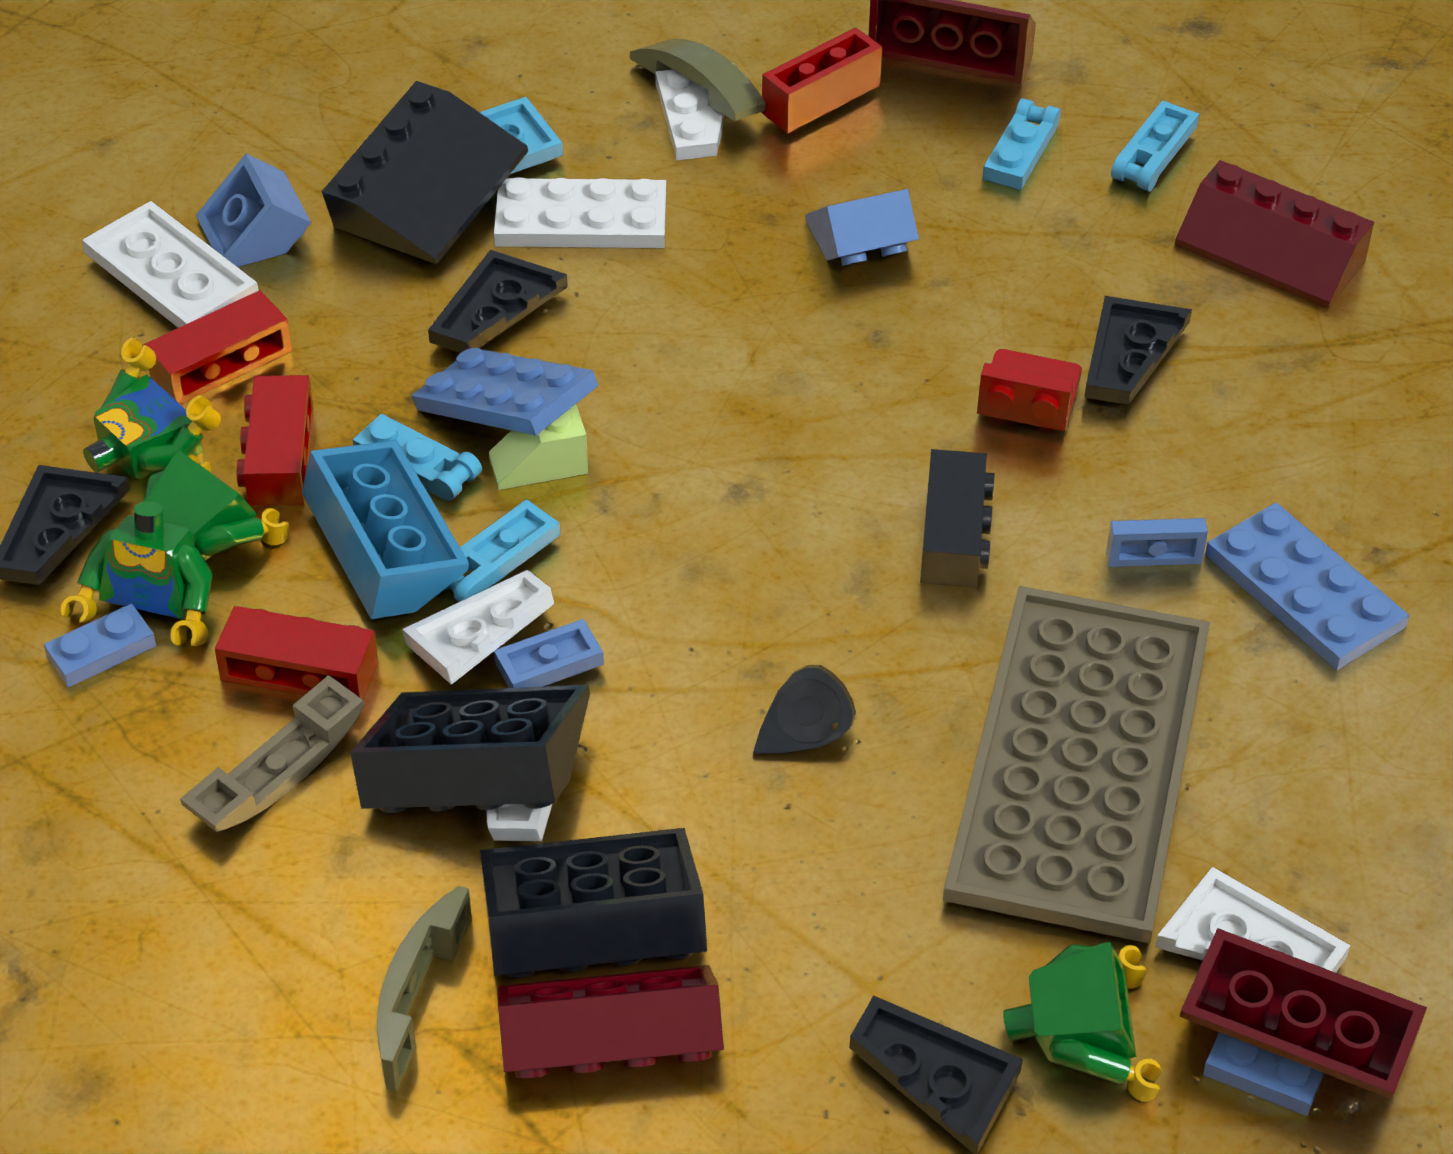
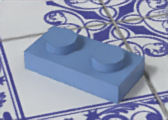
M1205 518L1111 521L1106 549L1108 567L1202 564L1208 534Z
M132 603L44 644L47 658L67 687H71L156 647L154 633Z
M584 619L494 651L495 665L508 688L543 687L604 665L603 651Z
M1219 1032L1206 1061L1203 1075L1308 1116L1324 1073Z

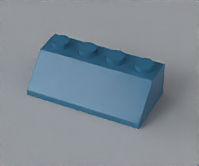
M397 440L310 451L302 495L371 619L414 613L468 571V560Z

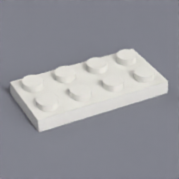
M507 178L498 188L494 227L495 247L665 248L666 180Z
M152 201L82 240L86 255L178 328L258 291L256 281Z

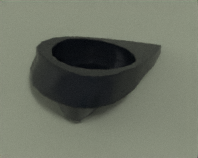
M806 665L793 672L777 691L759 730L753 753H786L822 747L842 738L853 725L856 716L853 699L844 683L833 672L822 665ZM838 723L837 728L832 731V725Z

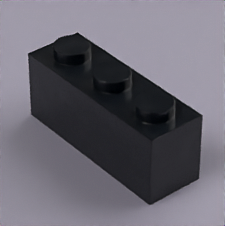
M931 449L920 583L977 587L979 568L988 569L990 541L981 540V535L990 534L992 506L983 505L984 500L992 501L995 473L986 472L987 453Z

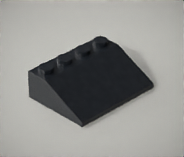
M415 81L321 192L333 227L437 264L529 151L526 144L451 92Z
M589 685L402 692L350 752L361 809L380 808L382 812L395 813L408 807H428L429 810L438 812L452 809L455 806L476 805V808L480 810H492L504 804H524L527 808L537 809L555 803L570 782L590 697Z
M685 828L480 850L494 976L507 975L509 977L521 978L541 970L560 969L573 972L593 964L612 962L616 965L624 966L635 964L641 959L665 956L669 959H684L692 956L694 953L707 952L704 894Z

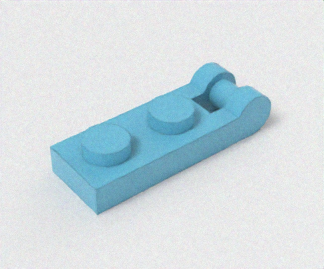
M1021 98L1013 118L983 166L982 179L1022 190L1059 125L1061 108L1049 105L1045 109L1035 106L1032 100Z
M1162 100L1115 159L1111 170V177L1122 182L1129 179L1137 182L1138 188L1149 192L1152 191L1159 175L1197 128L1199 113ZM1138 162V163L1144 165V167L1139 166V165H1137V164H1135V163Z
M382 413L353 439V446L397 440L425 489L447 501H452L462 491V484L465 481L471 482L482 472L481 463L473 454L469 452L459 454Z
M526 499L460 547L469 562L468 569L473 572L466 577L460 576L444 590L451 589L454 592V598L461 602L490 588L559 537V522Z

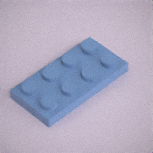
M470 348L461 352L456 358L457 361L444 371L431 375L426 380L425 385L411 396L418 411L538 435L598 387V383L593 370L573 367L568 364L541 361L540 359L513 356L509 353H497L481 350L480 348Z
M1277 502L1207 542L1205 555L1335 670L1341 669L1407 627L1410 616Z

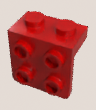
M999 349L994 353L991 364L984 363L980 377L977 414L1065 432L1080 382L1082 368L1080 365L1072 362Z

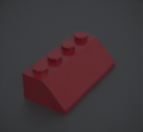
M870 0L868 36L882 46L883 58L1022 84L1033 56L1036 23L1030 14L956 0Z
M1219 160L1201 181L1176 236L1175 245L1329 309L1366 261L1374 222L1351 211H1346L1321 201L1314 196L1306 195L1281 185L1274 180L1266 179L1241 169L1236 165Z
M1217 928L1179 1017L1393 1100L1415 1046L1427 1007Z
M709 965L497 986L504 1072L515 1071L517 1078L545 1076L548 1074V1068L570 1066V1071L575 1073L594 1072L603 1068L602 1062L624 1060L627 1067H645L656 1064L657 1057L679 1055L680 1061H702L712 1057L711 1051L724 1050L719 985Z

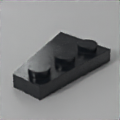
M490 250L428 329L429 343L459 353L470 348H480L568 287L567 274Z
M1105 296L1084 397L1129 405L1190 323L1192 309Z
M38 465L1 542L0 579L40 585L130 491L128 477Z
M874 995L850 1035L849 1048L973 1154L979 1153L1022 1068L1023 1059Z

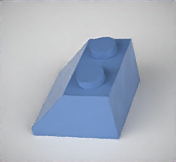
M248 154L243 156L196 214L211 247L236 267L286 254L311 224L285 172Z
M908 189L830 205L805 214L807 225L826 260L840 258L842 266L866 261L865 252L877 249L881 250L882 257L906 252L905 243L919 239Z

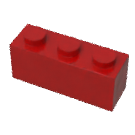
M855 27L762 74V98L766 103L765 111L761 113L788 134L880 86L882 46Z
M261 290L144 344L151 348L156 355L155 365L149 369L150 377L180 405L292 352L288 319Z
M309 375L254 376L252 395H245L244 398L245 420L249 422V427H241L240 444L241 452L245 454V459L237 460L236 474L238 487L246 488L247 500L250 506L304 505L305 498L302 495L309 460L313 418V400Z
M240 606L233 607L215 646L220 681L302 696L329 675L363 700L378 665L374 630L364 629L355 625L347 626L319 621L310 617H296L269 612L264 609H251Z

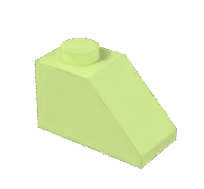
M577 404L538 435L511 430L489 451V460L498 490L588 474L587 435Z

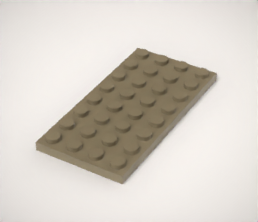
M1019 586L944 886L943 901L1145 943L1151 942L1210 622Z

